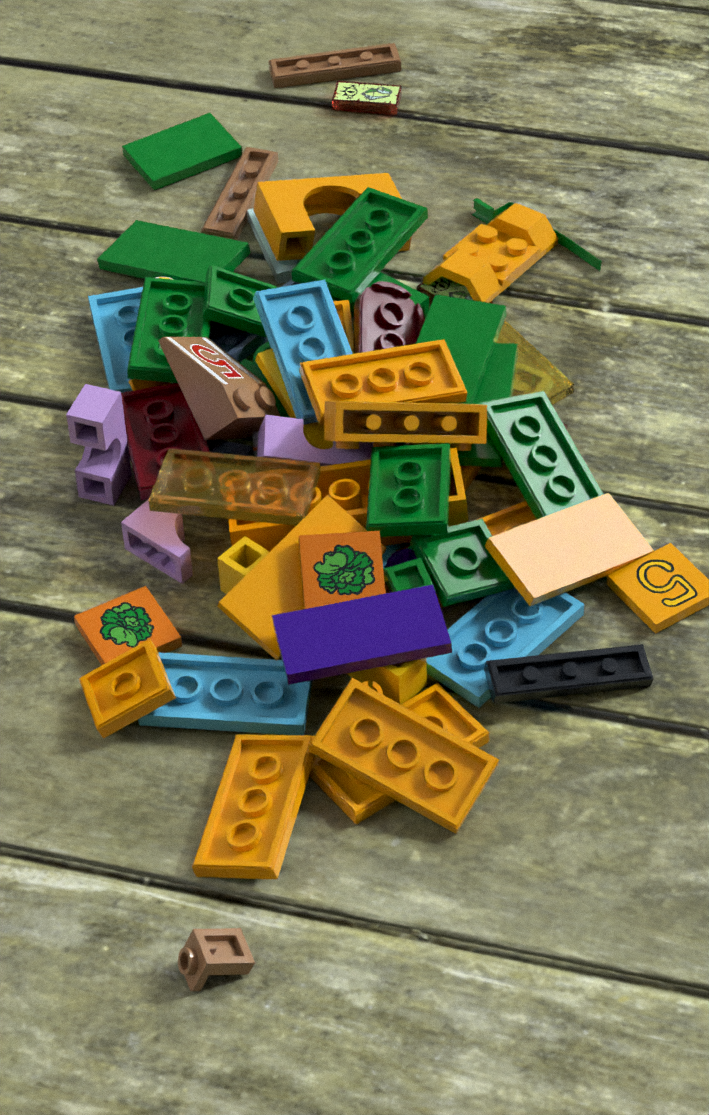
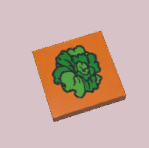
M380 531L299 535L304 609L386 594Z
M146 586L74 616L75 626L101 665L151 639L157 651L161 653H168L182 647L180 634Z

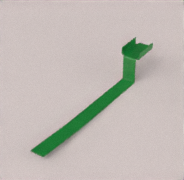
M476 198L473 200V209L476 212L472 216L488 224L514 203L508 202L494 210L493 207ZM553 229L558 237L559 244L600 271L601 260Z

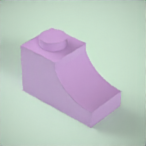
M157 497L151 498L121 522L126 550L182 584L193 575L190 548L182 542L185 540L182 512L177 507L169 503L167 504Z

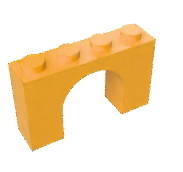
M389 173L257 182L253 211L276 260L303 259L312 249L315 229L309 217L324 213L343 215L367 187L402 199ZM412 236L399 251H409Z

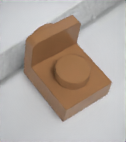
M241 928L193 929L178 955V967L181 974L185 976L190 991H201L209 975H245L250 973L255 964Z

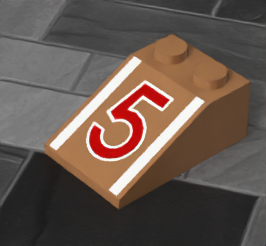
M162 337L158 340L205 440L249 438L253 432L259 431L265 415L280 416L275 405V397L266 387V384L208 337Z

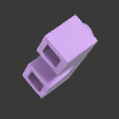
M85 384L66 414L70 443L85 446L81 461L75 469L78 495L80 498L114 506L132 475L122 396L119 391Z
M265 415L258 432L257 473L269 474L370 460L374 442H359V449L336 448V441H333L332 448L319 449L312 446L306 440L303 433V419Z

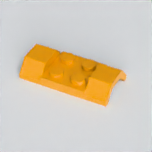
M514 203L487 225L480 224L443 255V261L423 277V283L429 286L443 276L466 286L474 301L490 303L558 244V237L545 214Z

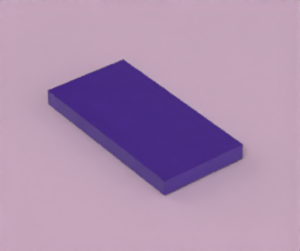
M433 585L272 615L273 627L288 685L452 653V642Z

